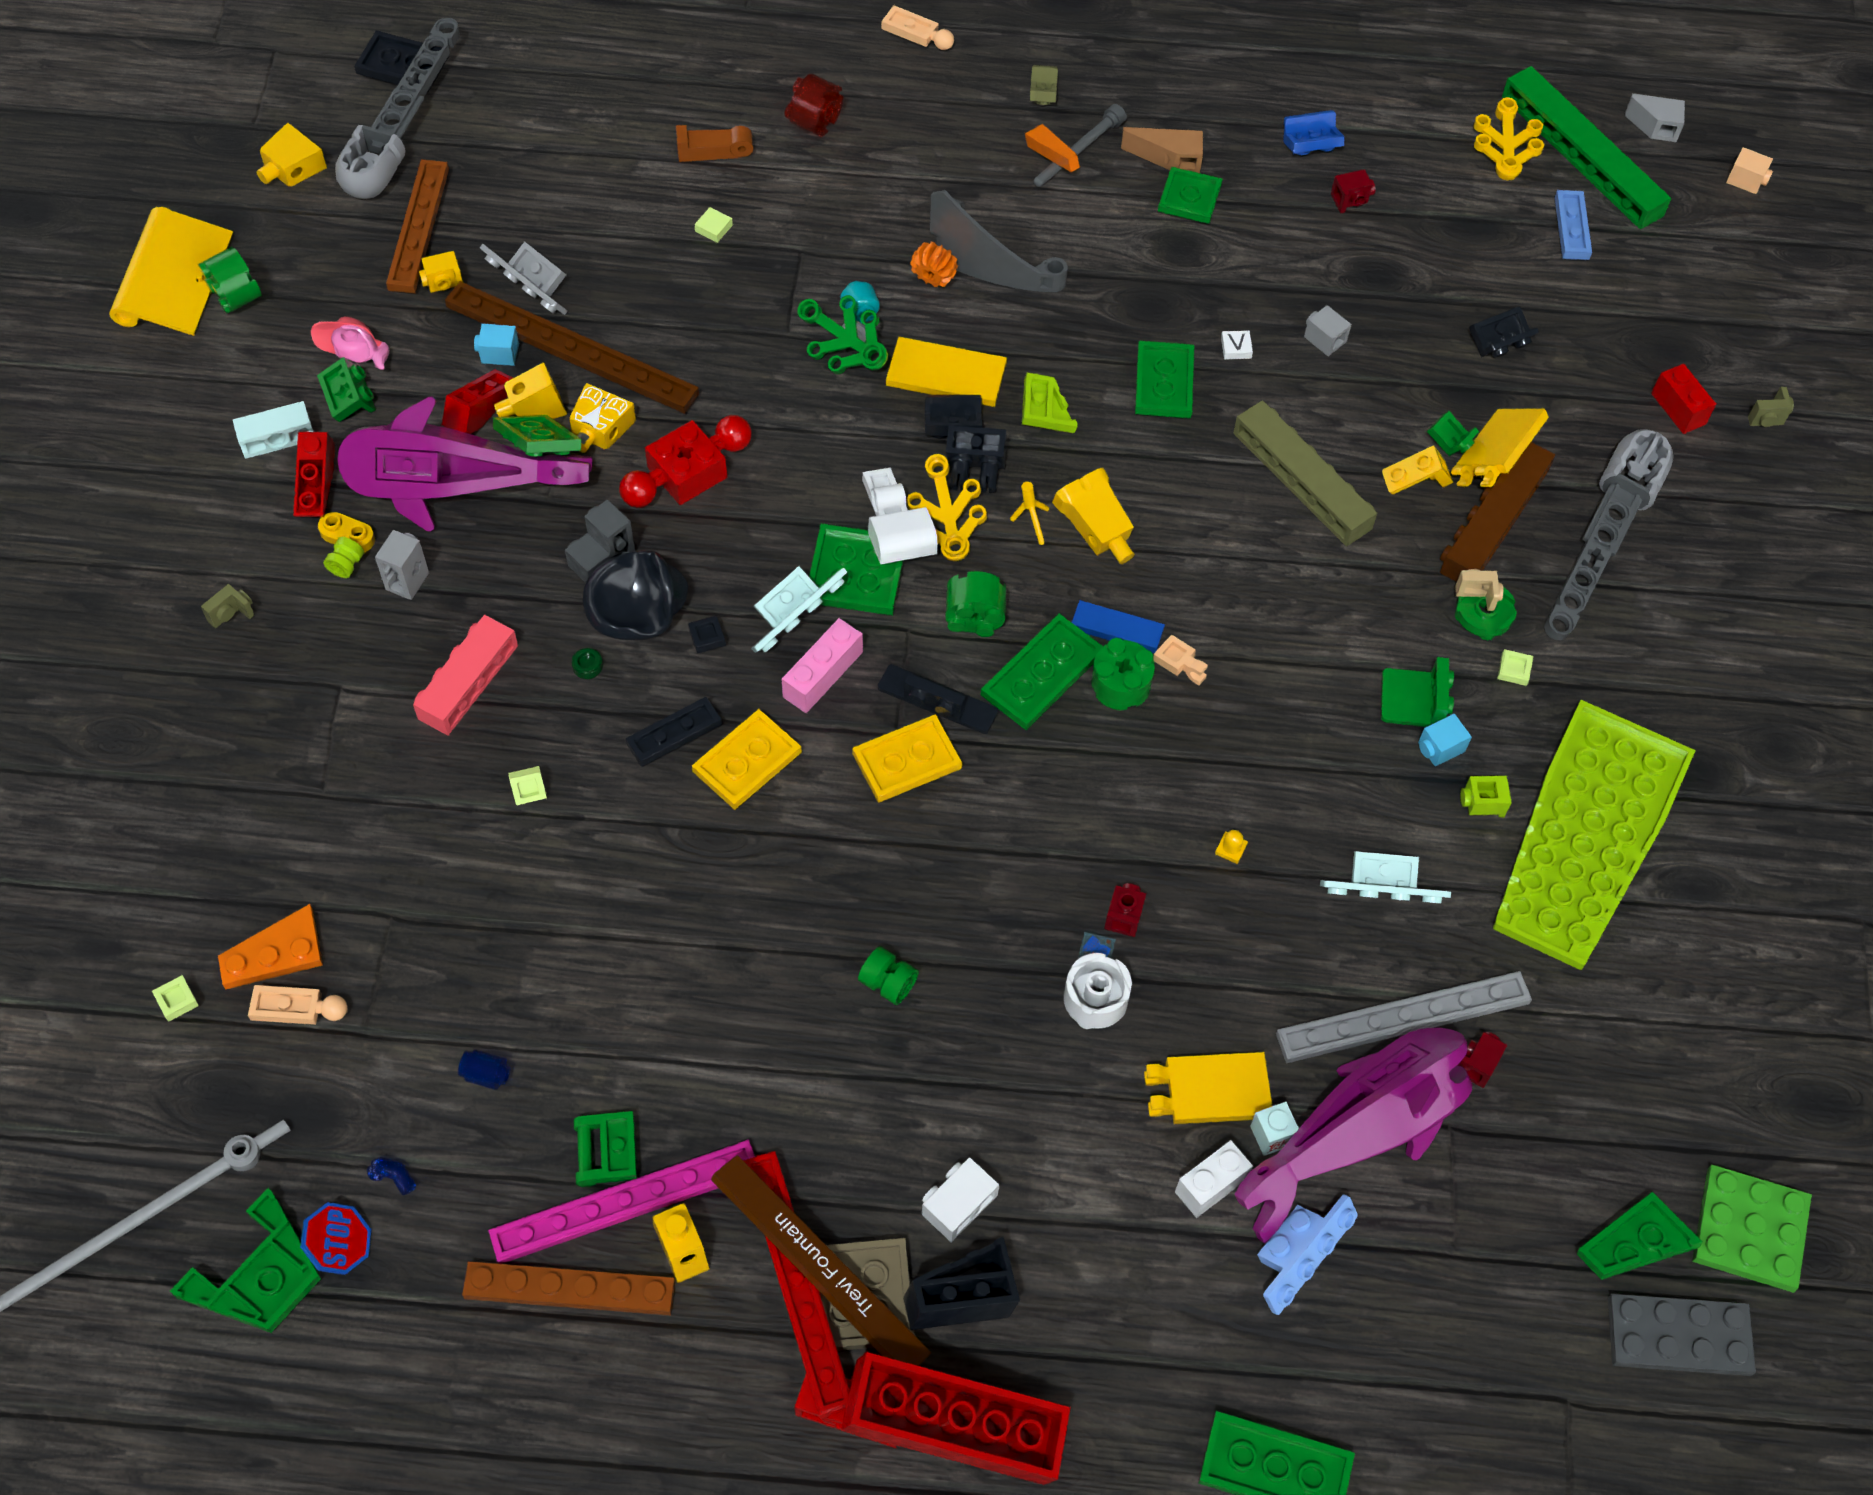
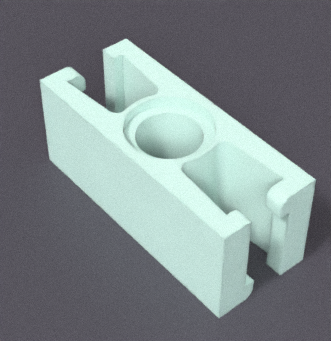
M304 401L233 419L237 439L245 459L295 446L298 442V432H313Z

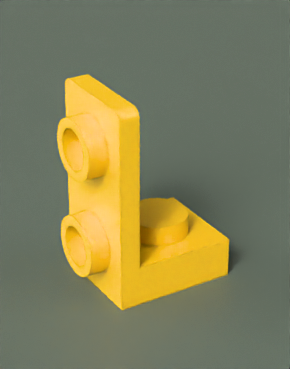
M1434 445L1382 470L1388 491L1392 495L1428 478L1431 480L1436 479L1442 487L1453 483L1446 461Z

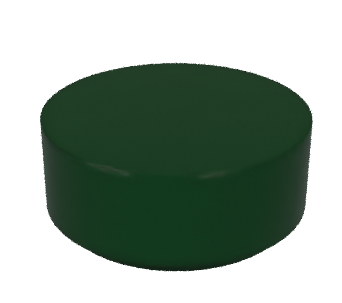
M592 648L578 650L572 657L574 673L582 679H592L598 676L603 668L600 653Z

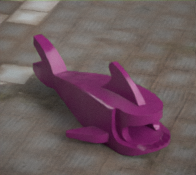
M428 396L404 409L389 425L368 426L354 430L343 440L337 458L342 478L352 490L368 497L391 498L394 507L400 514L429 532L434 529L435 524L424 499L462 495L533 482L556 485L584 483L589 481V472L592 471L593 457L581 455L528 456L524 451L454 429L426 424L436 403V399L433 396Z
M1418 1029L1401 1036L1377 1053L1338 1067V1075L1346 1078L1317 1107L1277 1155L1264 1160L1249 1172L1234 1194L1238 1203L1246 1209L1264 1202L1252 1228L1257 1238L1265 1244L1281 1227L1295 1199L1299 1180L1369 1159L1401 1146L1406 1142L1408 1143L1406 1155L1412 1160L1420 1159L1431 1145L1443 1120L1463 1104L1472 1092L1473 1084L1467 1071L1463 1067L1458 1066L1468 1051L1465 1037L1451 1029Z

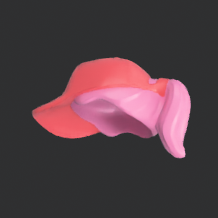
M344 316L336 322H318L312 326V340L321 350L333 353L339 358L345 357L356 363L372 359L376 368L380 370L385 369L384 363L389 356V347L385 342L375 339L371 330L362 321Z

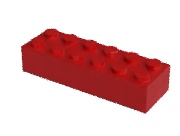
M866 1352L856 1360L841 1431L1046 1485L1058 1480L1071 1407Z

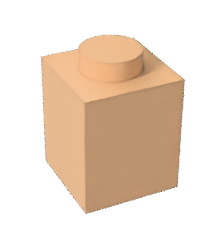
M1743 147L1726 183L1757 194L1760 185L1766 186L1773 173L1772 170L1768 169L1773 158Z

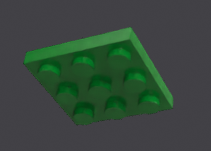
M821 524L809 578L819 588L837 571L844 568L847 573L841 578L845 582L833 593L829 590L820 596V599L823 601L820 605L893 616L904 560L880 564L868 530Z

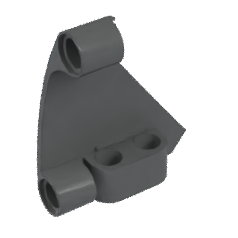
M946 190L936 191L931 194L930 233L936 236V245H943V248L951 250V255L957 258V271L977 279L1016 289L1059 292L1065 288L1068 266L1063 259L1052 257L1034 267L1001 244L965 211V204L951 197Z

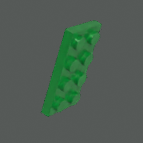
M1059 613L981 688L980 695L1023 729L1027 730L1094 664L1096 654L1103 646Z
M1216 1411L1198 1484L1234 1495H1346L1355 1453Z

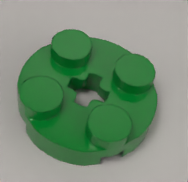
M1503 587V598L1497 602L1494 611L1484 613L1479 606L1487 607L1486 597L1459 596L1456 604L1455 618L1469 632L1483 640H1492L1495 636L1502 635L1511 628L1517 614L1514 606L1515 599Z

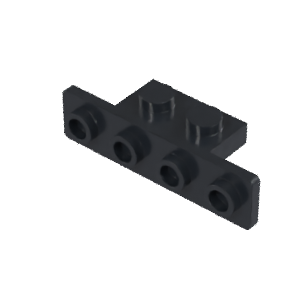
M893 664L888 665L878 683V690L982 734L989 732L998 715V708Z

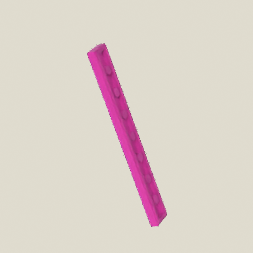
M746 1140L489 1229L498 1264H503L718 1189L711 1180L713 1174L736 1155L742 1160L755 1157L750 1142Z

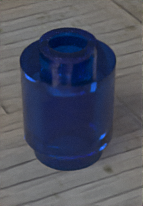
M475 1049L473 1052H464L459 1063L458 1076L463 1077L466 1082L497 1090L500 1085L507 1083L511 1067L507 1065L506 1058Z

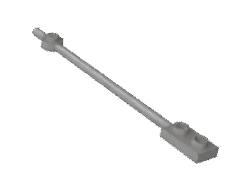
M283 1119L254 1138L248 1135H237L231 1138L224 1147V1157L0 1296V1312L230 1168L236 1171L252 1169L260 1160L262 1148L291 1131ZM239 1147H246L243 1154H235Z

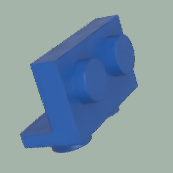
M1333 110L1284 118V143L1297 155H1306L1314 150L1332 151L1335 147L1344 146V135L1336 128V113Z

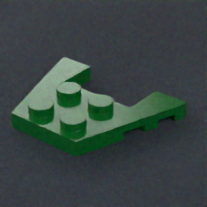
M267 1188L246 1210V1213L270 1233L257 1249L220 1288L215 1287L192 1267L170 1292L177 1299L272 1333L321 1278L312 1262L300 1248L301 1242L273 1192Z

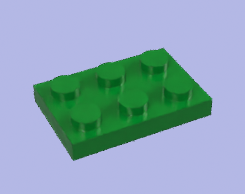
M1139 341L1135 414L1191 418L1194 345Z
M548 415L493 417V429L500 433L503 438L511 441L515 447L523 450L528 456H542L543 452L568 455L570 451L581 450L582 439Z

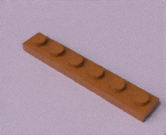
M422 159L420 161L386 282L388 291L416 292L420 278L419 271L423 267L421 258L426 256L449 172L448 162Z
M468 1261L462 1296L467 1300L671 1316L675 1279L673 1277Z

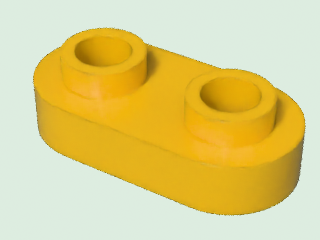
M327 513L318 522L321 537L331 544H335L339 537H347L357 542L364 552H367L375 543L373 530L368 524L341 513Z

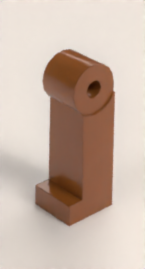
M676 125L679 162L734 159L746 157L753 152L752 132L748 127L735 126L732 129L687 131V125Z

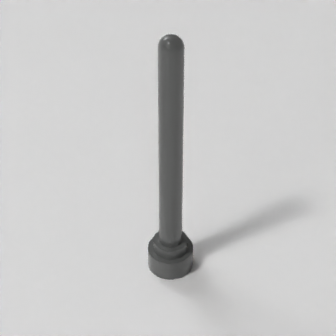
M1112 104L1105 110L1103 120L1071 146L1070 149L1078 155L1107 129L1119 127L1127 119L1124 109L1118 104ZM1053 162L1034 178V185L1041 187L1063 167Z

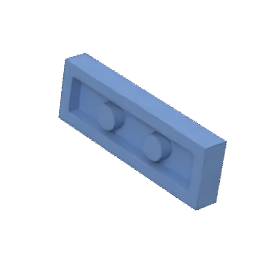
M1557 190L1555 205L1562 259L1589 260L1592 248L1584 191Z

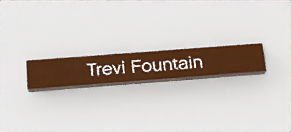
M738 1155L713 1174L712 1182L882 1356L920 1366L928 1359L931 1352Z

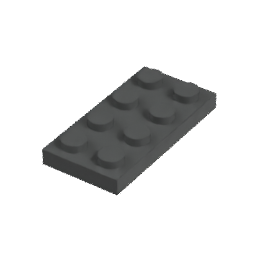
M1611 1294L1608 1297L1612 1366L1752 1376L1756 1373L1749 1304Z

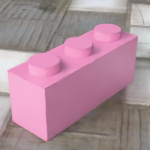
M838 618L782 678L783 698L807 713L863 653V634Z

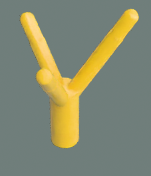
M1024 482L1021 486L1024 502L1010 517V520L1014 522L1025 509H1028L1040 545H1043L1044 538L1035 507L1049 511V506L1035 500L1033 484L1031 482Z

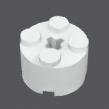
M1102 953L1088 954L1075 961L1067 975L1064 1004L1069 1015L1078 1022L1080 1027L1084 1029L1106 1028L1118 1022L1125 1015L1132 986L1128 969L1121 961L1113 960Z

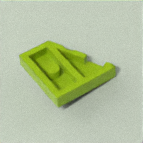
M1027 372L1024 379L1022 424L1075 433L1078 423L1076 419H1071L1067 411L1068 404L1064 396L1060 394L1055 378Z

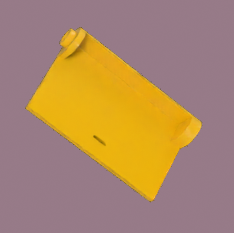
M166 207L153 208L109 312L111 319L119 325L134 327L140 318L194 336L211 292L204 281L206 278L199 269L198 264L226 250L233 231L171 211Z

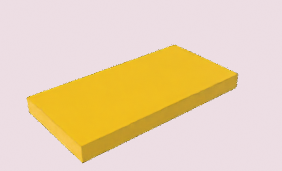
M898 337L886 377V386L931 395H981L982 405L995 407L1007 364V357Z

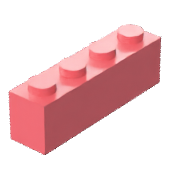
M486 615L478 623H474L470 627L464 641L452 650L450 658L445 665L435 671L430 684L415 697L413 706L418 720L448 736L518 647L515 631Z

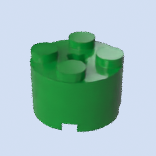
M233 246L198 264L199 269L206 278L204 279L212 294L216 293L219 298L218 302L226 314L262 296L256 280L252 279L249 273L248 266Z
M980 571L967 572V577L958 579L959 574L953 576L947 583L945 619L948 623V629L953 632H973L980 637L992 636L994 630L1001 627L1005 622V583L1004 585L1000 584V578L996 575Z
M1113 638L1108 644L1104 645L1096 654L1091 678V685L1099 702L1115 710H1127L1128 707L1139 706L1144 703L1150 694L1155 669L1152 652L1136 642L1122 640L1121 638Z

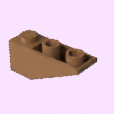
M1123 127L1121 149L1168 170L1171 167L1200 173L1203 158V131Z

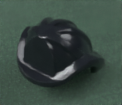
M645 550L625 553L604 562L589 576L583 590L584 611L594 629L607 637L619 640L654 638L663 634L670 627L673 616L684 605L688 592V582L682 573L666 563L658 552Z

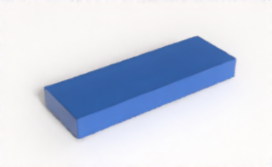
M1079 600L1072 620L1074 625L1088 635L1109 641L1113 638L1133 641L1152 653L1157 651L1165 624L1081 600Z

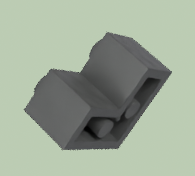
M609 500L589 510L588 514L584 516L587 534L580 539L572 541L568 548L565 549L568 567L585 583L592 572L604 562L625 553L635 552L631 521Z

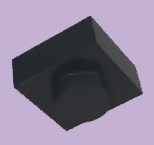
M717 615L688 623V629L697 654L726 646Z

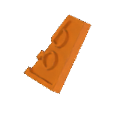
M308 904L218 955L222 985L225 990L323 966L311 905Z

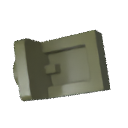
M1032 66L1030 101H1035L1039 105H1048L1050 102L1056 103L1058 68L1056 66Z
M1780 387L1773 400L1756 401L1748 416L1750 426L1770 427L1773 425H1784L1794 408L1793 398L1789 397L1787 387Z

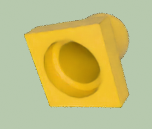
M1238 830L1225 831L1215 851V855L1238 864L1248 841L1244 840L1242 833Z

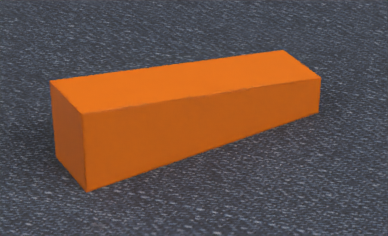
M1041 124L1025 133L1027 146L1069 172L1080 168L1077 154L1045 125Z

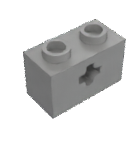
M393 530L375 556L385 590L412 600L429 574L420 540L410 533L403 534Z

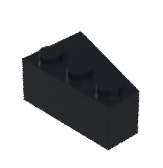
M1004 1236L995 1240L989 1246L968 1253L962 1259L951 1264L949 1262L912 1280L903 1297L910 1330L1009 1318L1020 1302Z

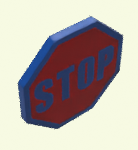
M327 1202L303 1220L300 1248L318 1271L345 1275L369 1256L371 1229L353 1206Z

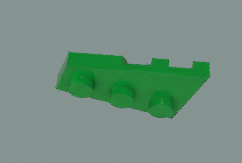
M1651 1192L1579 1248L1577 1255L1603 1280L1700 1248L1703 1241Z

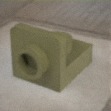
M227 584L201 606L207 622L215 629L223 622L229 621L238 610L248 619L255 616L251 608L253 603L251 598L243 590L237 591L230 584Z

